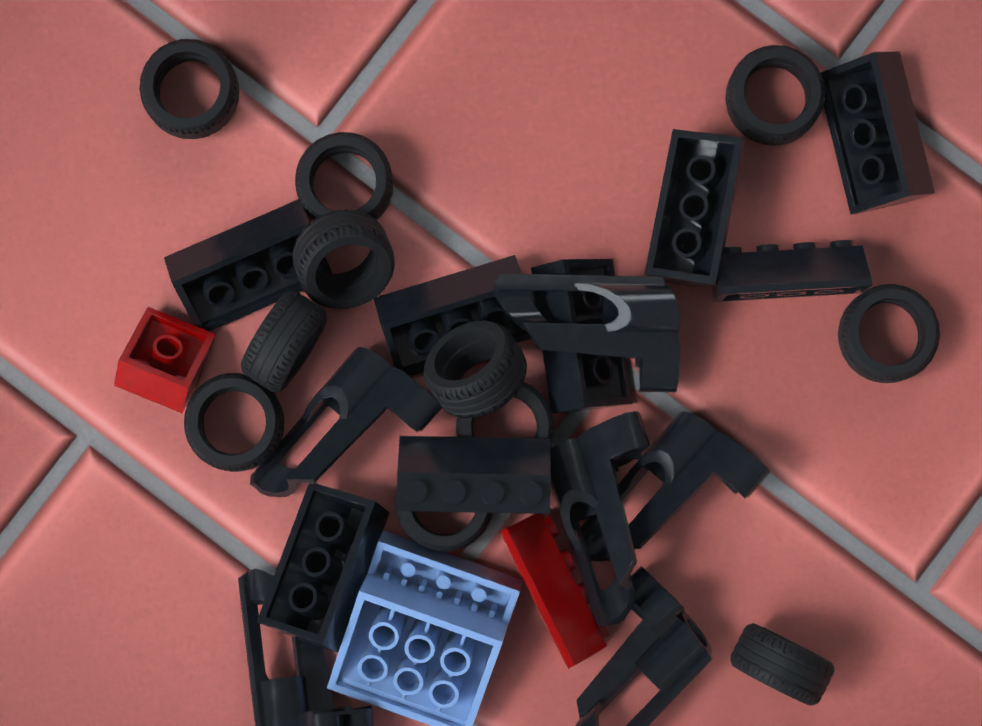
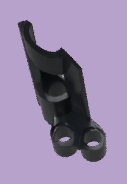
M500 274L493 289L497 301L509 318L521 329L528 332L538 349L636 358L635 367L639 368L640 383L638 392L677 391L680 363V342L678 337L680 315L675 295L670 286L665 284L664 277ZM529 291L593 292L602 295L603 324L550 323L533 304Z
M357 347L317 392L307 406L304 415L281 440L274 454L266 462L259 465L251 474L250 485L261 494L269 497H287L293 494L302 483H315L387 409L396 414L416 432L419 430L422 432L439 413L442 406L436 398L404 371L393 367L375 352L364 347ZM327 406L340 415L338 421L296 469L285 467L279 463Z
M636 411L615 416L589 428L580 437L565 440L550 449L551 487L567 536L573 547L596 624L603 627L619 624L630 612L635 600V589L630 574L637 563V558L615 472L619 471L618 467L626 465L632 460L640 459L643 456L642 452L650 446L641 415ZM597 515L616 574L613 583L601 591L578 522Z
M680 412L618 484L623 500L648 470L664 483L628 525L634 549H641L712 477L716 476L734 494L739 493L744 498H749L770 474V470L735 440L718 432L707 421L692 413ZM597 515L588 518L581 526L591 561H610Z
M642 566L631 575L635 589V600L631 610L642 621L576 700L580 720L575 726H599V714L639 672H642L660 691L626 726H649L712 660L710 655L712 649L700 628L686 614L685 608Z
M256 568L241 575L238 578L255 726H374L372 705L352 709L351 706L335 709L332 692L330 689H327L329 677L322 647L292 637L296 676L269 679L267 677L261 629L257 619L259 617L258 605H263L274 576Z

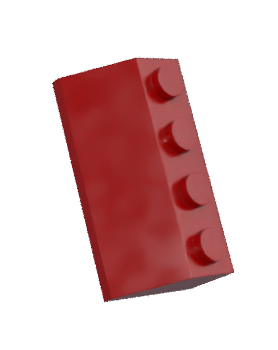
M534 514L501 530L500 533L567 668L569 669L607 647L604 638L610 636L606 626L603 627L596 624L595 618L592 617L587 607L590 602L584 583L581 582L576 585L570 571L576 569V566L568 550L560 551L554 540V537L558 536L559 532L551 516L548 515L543 518L542 514Z

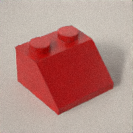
M147 307L118 360L114 386L183 413L197 386L216 334Z

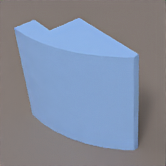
M383 530L368 573L359 590L327 689L430 726H473L502 646L523 580L443 551L425 548L415 541Z

